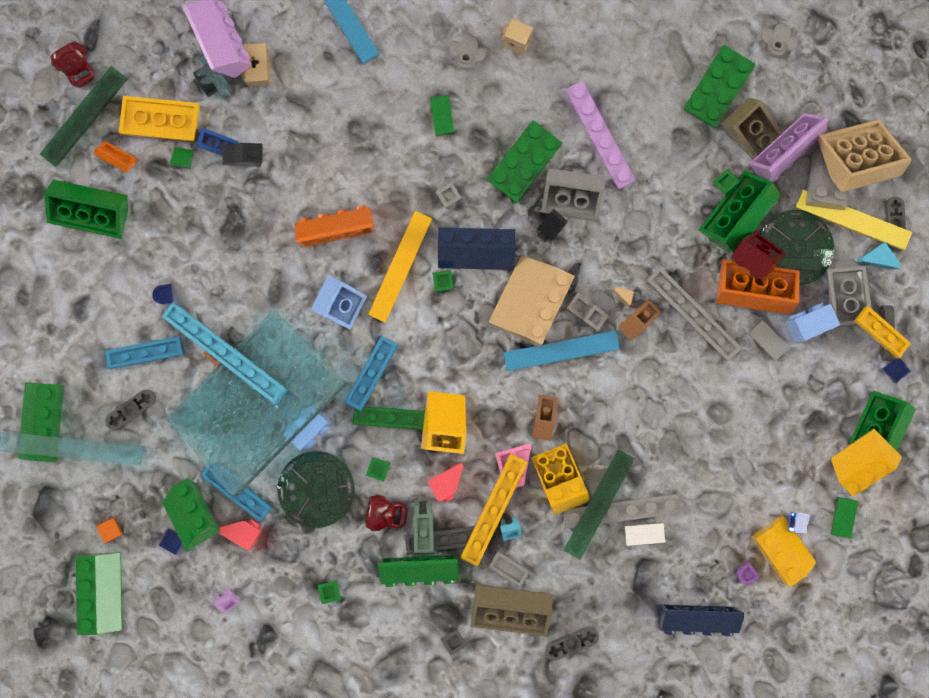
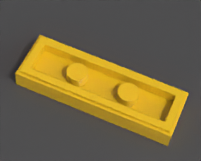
M865 306L854 320L856 324L896 358H900L911 344L869 306Z

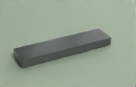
M475 526L434 531V551L465 547ZM414 534L405 535L407 555L414 554Z

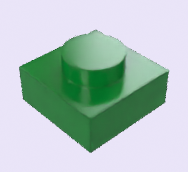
M729 169L713 181L726 197L741 185V182Z
M451 270L432 273L435 292L454 290Z
M372 457L366 476L384 482L391 463Z
M337 580L318 584L322 604L341 600Z

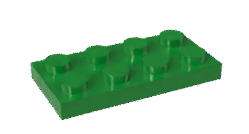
M723 45L683 110L715 129L756 64L728 46Z
M532 120L487 178V182L517 204L562 146L563 142Z

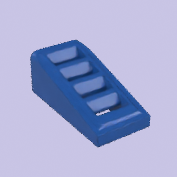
M201 128L195 146L222 156V148L221 151L217 149L220 140L224 141L222 148L228 142L237 144L238 141ZM205 135H209L207 144H202ZM213 137H215L217 139L214 144V147L212 148L210 147V144L212 142Z

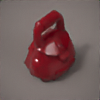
M73 41L50 56L52 66L56 70L63 72L73 86L81 88L94 80V71L87 62V53L82 44ZM83 70H87L90 73L78 81L74 80V76Z
M379 494L370 496L365 526L373 532L387 527L393 529L402 528L406 525L408 508L403 503L391 502L385 496ZM400 507L399 523L396 524L394 523L396 508Z

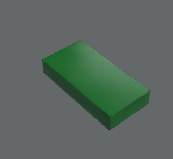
M449 95L430 98L435 136L454 134Z
M837 497L830 535L852 538L858 505L857 500Z

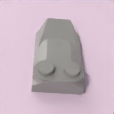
M818 145L811 151L806 205L845 210L849 193L848 191L841 193L830 178L820 145Z
M853 260L832 261L826 270L829 301L840 323V326L837 327L859 326L854 320L865 306L871 308L866 266H861Z

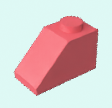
M462 462L428 480V484L438 502L443 500L446 503L454 498L453 494L456 493L463 468Z
M246 519L220 526V532L218 533L249 551L253 548L263 528L260 527L261 524L258 521Z

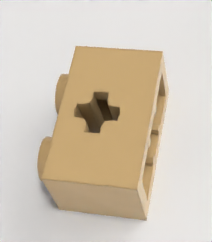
M511 19L510 24H505L501 40L504 41L503 47L524 56L531 41L533 27Z
M243 44L244 49L249 54L251 66L241 73L242 80L246 82L248 87L271 85L269 48L267 44ZM254 62H257V63H258V64H256V68H253V67H252V66H254V64H255Z

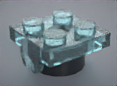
M200 55L198 58L203 67L194 71L193 74L208 98L217 92L224 99L229 98L231 94L228 90L231 87L222 74L212 71L205 55Z

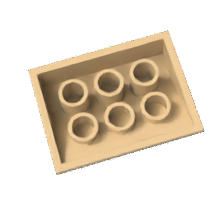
M880 119L821 134L817 137L830 178L841 193L902 176L912 161Z
M521 255L488 323L540 348L575 276L557 267Z

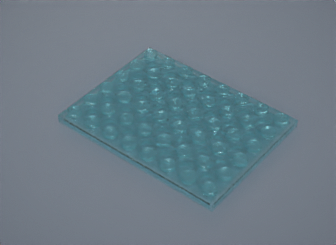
M275 309L235 349L288 389L277 405L273 404L220 363L166 418L235 498L347 385Z

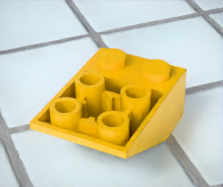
M428 391L421 449L464 454L466 440L465 395Z
M567 443L531 457L554 515L590 501L587 489Z

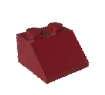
M755 231L742 240L731 258L735 260L738 266L749 270L753 277L763 280L774 270L787 253Z

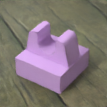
M228 587L224 588L226 593L223 596L217 592L215 594L216 600L213 601L215 607L224 614L241 603L238 596Z

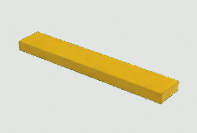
M417 211L414 212L369 311V316L385 323L387 322L433 220L432 218Z
M510 453L460 559L478 567L528 461Z

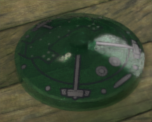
M803 210L781 212L772 217L759 233L787 253L776 267L800 271L799 286L819 279L832 262L834 256L832 234L827 225L810 212Z
M325 451L305 452L293 458L281 472L277 488L278 499L286 515L297 524L309 528L327 527L339 521L350 509L355 495L354 478L345 462L334 454Z

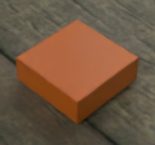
M115 517L96 526L104 544L123 535Z

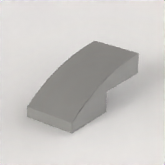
M575 293L565 306V309L596 331H599L609 317L608 314L595 304L590 303L579 293Z

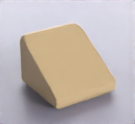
M615 287L612 292L629 307L634 292Z

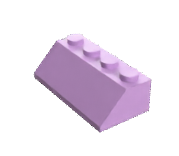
M200 0L182 6L212 71L236 78L251 66L249 54L244 49L241 43L242 39L237 34L234 22L229 17L227 7L222 1Z
M804 113L754 158L749 165L757 176L771 182L776 181L782 172L793 165V162L805 155L813 144L818 143V135L825 134L827 131V118Z

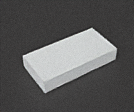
M664 523L624 526L626 546L665 543Z

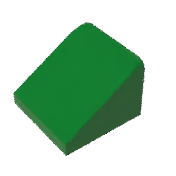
M174 147L170 165L191 169L194 150Z

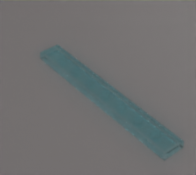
M0 431V451L140 466L142 463L144 446Z

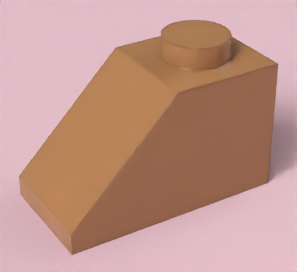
M648 299L618 327L625 336L633 340L661 312Z
M544 395L538 396L532 431L533 438L551 441L555 426L558 398Z

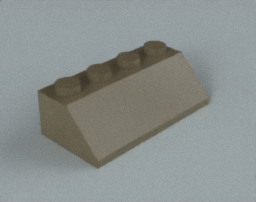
M476 585L470 627L547 637L552 616L553 595L543 592L537 593Z

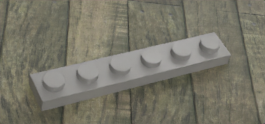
M661 266L646 280L727 362L741 349Z
M669 494L575 507L564 511L563 515L565 528L569 529L680 513L678 494Z

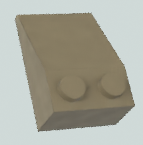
M749 97L721 123L730 137L752 160L783 133L761 100Z

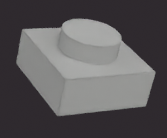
M452 182L436 191L445 209L462 200Z

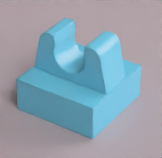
M512 517L511 524H506L504 519L501 520L500 528L504 541L522 537L520 524L516 517Z

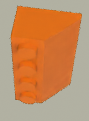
M366 206L355 207L354 211L349 212L347 209L339 210L335 215L330 216L328 213L320 214L318 218L311 220L310 217L301 218L299 222L295 223L296 243L301 248L376 232L370 207L366 208Z
M723 259L717 285L716 303L793 315L799 304L800 271L775 267L766 278L761 280L753 277L749 270L738 266L735 261Z

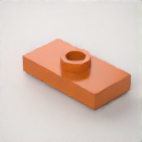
M106 141L94 150L95 156L126 173L138 161L136 157Z

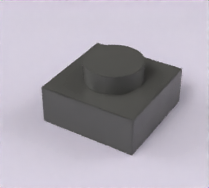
M458 628L441 637V641L450 656L467 646Z

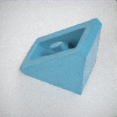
M886 242L877 245L858 258L856 262L890 270H896L901 267L900 262Z

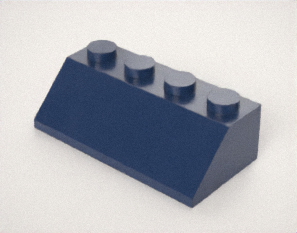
M438 227V268L514 270L515 229Z
M659 604L658 628L664 631V634H675V631H682L685 635H695V632H702L703 635L713 636L714 633H722L723 636H734V633H740L744 620V612L737 607Z

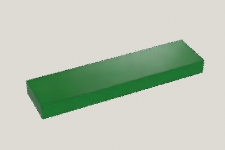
M364 406L362 412L354 408L352 425L423 430L425 411Z

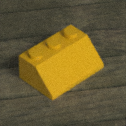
M873 429L834 455L831 461L839 483L854 497L896 470L902 456Z
M783 515L751 536L782 582L788 587L793 586L806 577L816 564L812 555Z

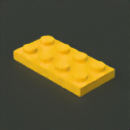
M123 96L119 134L196 142L200 104Z

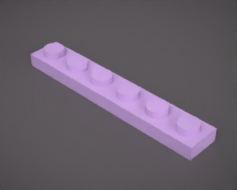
M583 81L567 88L565 92L617 190L635 182L636 180Z

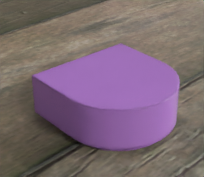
M749 561L742 564L736 572L737 579L745 585L752 584L761 577Z

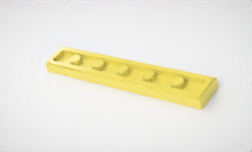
M802 190L795 209L882 243L886 242L887 245L903 251L906 249L912 234L911 231L847 206L845 210L806 205L807 191Z

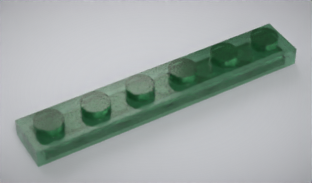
M110 66L39 155L57 167L128 79Z
M619 449L617 450L563 550L564 552L581 560L633 464L634 457Z

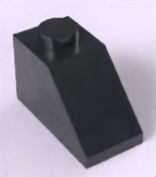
M237 143L224 145L222 148V165L261 167L263 144Z
M553 209L537 228V237L544 243L549 242L551 244L565 228L568 221Z

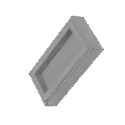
M763 320L748 333L774 361L789 348Z
M498 550L488 565L489 569L520 588L531 572Z

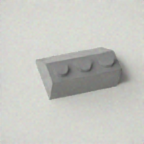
M548 168L541 212L550 213L555 209L563 216L598 220L604 192L605 176Z

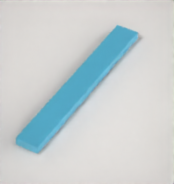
M173 302L162 315V318L273 404L277 405L287 392V388Z

